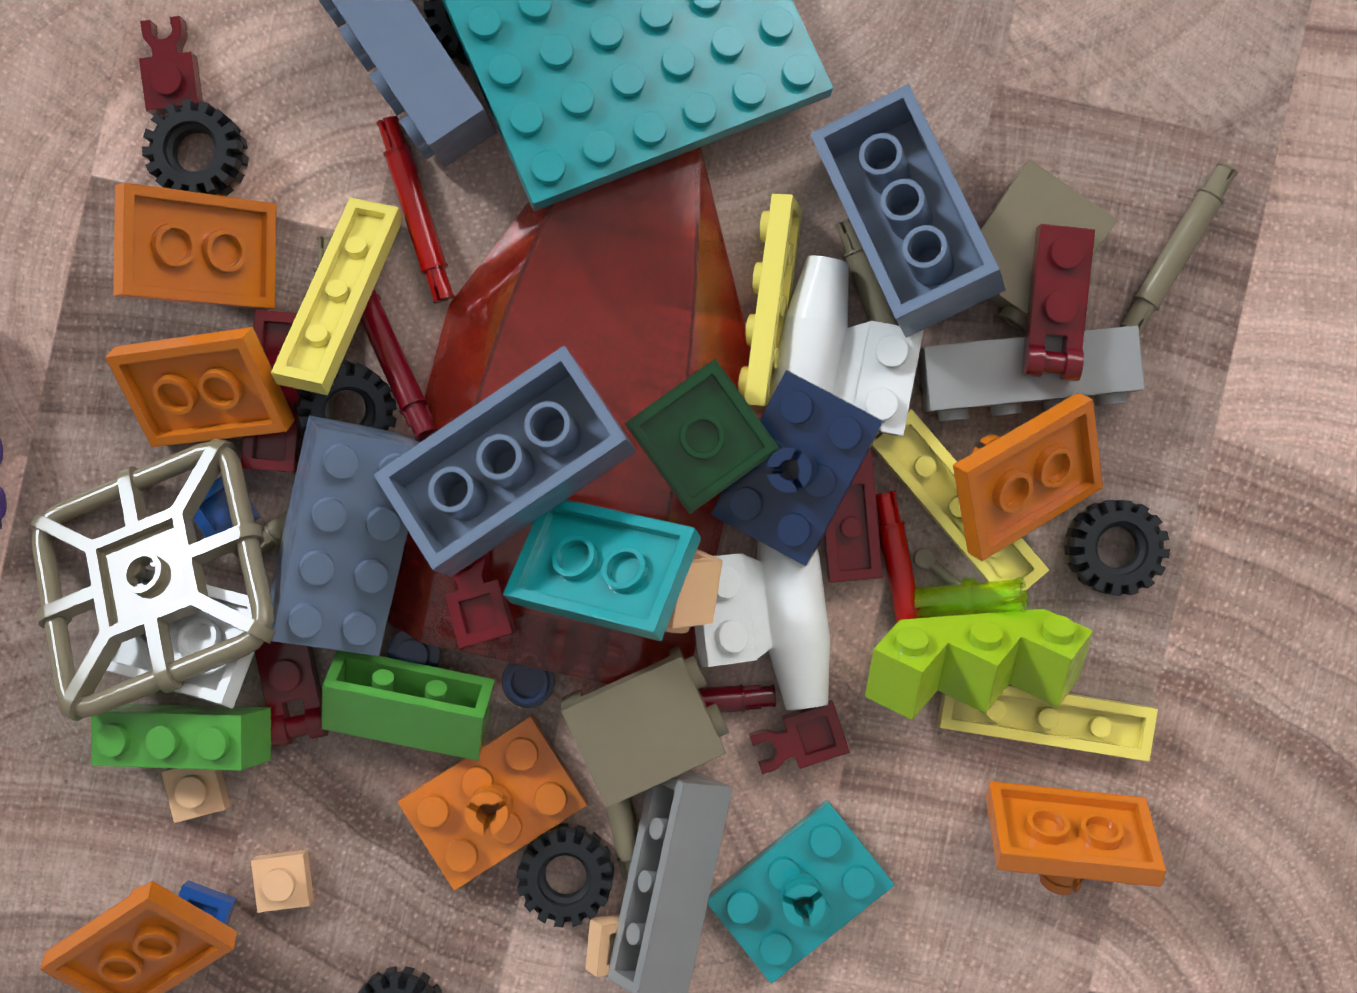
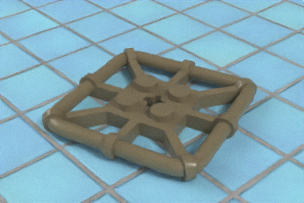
M214 438L212 441L196 444L137 469L134 466H130L119 471L117 478L60 501L45 510L42 515L36 513L30 525L34 526L32 532V551L41 607L37 610L38 625L41 628H45L54 689L60 704V713L73 721L103 714L160 690L165 693L178 690L183 687L185 680L243 658L259 649L264 642L270 644L276 633L272 629L274 606L260 545L264 542L262 527L254 521L244 471L236 453V447L228 440ZM193 469L173 506L147 518L143 497L146 494V488ZM221 472L233 528L197 542L193 518L218 474ZM121 499L126 527L91 540L62 525L69 520ZM54 537L86 552L92 586L63 597ZM238 550L251 609V618L209 598L202 564ZM150 564L156 569L153 579L147 585L138 584V579L146 575L145 567ZM96 608L100 632L75 674L68 624L72 621V617ZM199 611H204L244 631L240 635L175 660L168 624ZM146 633L153 670L94 693L121 644Z

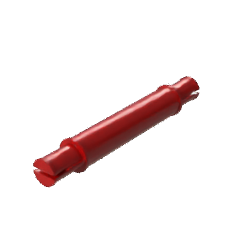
M398 116L385 117L383 120L376 122L386 149L383 152V156L386 158L421 269L420 273L426 276L433 303L445 302L448 299H453L455 295L445 268L448 267V263L445 261L413 160L411 146L405 143Z
M896 491L876 494V505L880 522L878 526L896 623L899 620L922 618L904 526L905 521L900 519Z

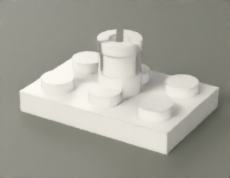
M146 569V575L138 579V584L147 585L153 579L155 571ZM206 585L209 598L251 618L248 595ZM199 611L168 624L175 660L244 632L204 611ZM146 633L123 642L106 672L131 679L153 670ZM254 652L185 680L183 687L174 692L233 709Z

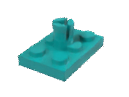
M565 500L534 521L503 595L511 604L662 641L701 536L694 527Z
M827 799L711 891L707 904L772 984L895 885Z

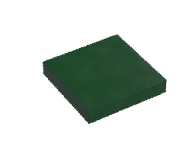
M713 359L624 423L688 514L697 510L773 455L774 452L780 450L716 359Z

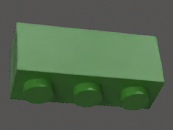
M337 650L322 686V729L479 761L490 723L495 679L383 656Z
M125 704L91 717V766L242 771L271 761V707L234 706L231 709L225 706Z

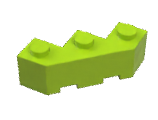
M1046 609L899 620L873 649L865 697L912 721L937 690L985 714L1009 684L1059 707L1080 678L1093 630Z

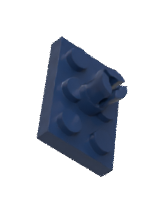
M786 370L760 419L780 450L774 452L765 461L724 489L711 515L800 564L807 566L885 421Z

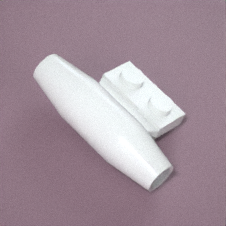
M807 256L785 315L779 345L778 366L774 371L769 399L771 400L785 371L788 370L884 420L885 422L879 433L903 437L924 330L906 338L899 325L871 320L848 328L849 263L825 256Z
M758 540L757 559L746 556L744 553L714 556L723 560L713 623L694 626L699 667H714L756 661L768 651L786 710L828 705L830 632L818 549L807 566L800 564Z

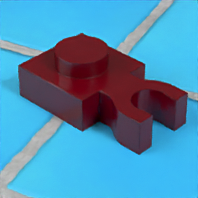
M181 16L170 17L172 32L165 39H158L157 25L151 20L140 21L142 36L152 49V57L139 58L146 111L151 115L156 113L159 115L167 114L165 106L173 103L179 108L183 107L182 100H192L199 105L200 101H203L198 59L191 51L183 52L188 37L186 21Z
M488 553L477 559L471 569L467 571L461 570L453 575L452 578L457 583L458 591L445 594L458 648H466L516 634L508 600L503 595L505 590L503 581L497 579L488 582L486 575L490 563Z
M829 700L828 705L801 709L783 715L785 730L761 729L749 733L753 746L762 742H770L775 746V753L771 758L758 761L762 775L775 771L790 757L795 756L799 769L850 753L832 700Z

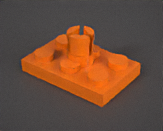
M126 182L115 185L113 296L259 310L275 309L277 203Z
M253 327L115 346L105 356L151 447L210 441L214 438L227 439L287 432L295 421L280 385L276 384L271 374L272 368Z
M1076 393L1002 437L995 434L984 436L980 440L984 445L983 448L979 449L975 446L971 455L953 464L967 550L970 555L980 561H984L1103 488L1093 399Z
M532 714L483 745L479 761L466 758L461 759L400 798L397 803L455 891L527 845L539 835L547 832L586 807L588 800Z
M989 781L985 797L997 870L1039 874L1041 876V884L1047 890L1059 895H1071L1072 890L1077 893L1081 888L1083 879L1129 885L1162 886L1166 867L1146 797Z
M150 881L146 885L134 888L128 897L45 951L40 970L82 993H165L232 951L235 946L237 931L172 893L169 889L162 887L154 881Z

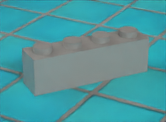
M1138 325L1086 330L1083 342L1084 365L1079 381L1061 380L1060 374L1043 372L1041 377L1024 376L1022 374V359L1025 337L926 346L920 349L918 357L920 389L923 392L921 394L923 414L937 412L938 422L970 419L969 409L990 407L991 417L1022 414L1023 403L1042 402L1043 411H1047L1076 393L1087 397L1095 396L1096 406L1128 403V393L1145 390ZM1046 336V351L1061 352L1063 338Z
M685 772L646 791L619 915V925L614 938L608 975H606V978L630 993H688L733 788L701 773Z

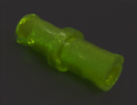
M972 577L962 579L961 584L917 587L915 590V608L922 607V610L917 611L918 618L1013 611L1026 612L1028 608L1027 590L1022 591V588L1026 587L1023 577L987 582H977L976 578Z

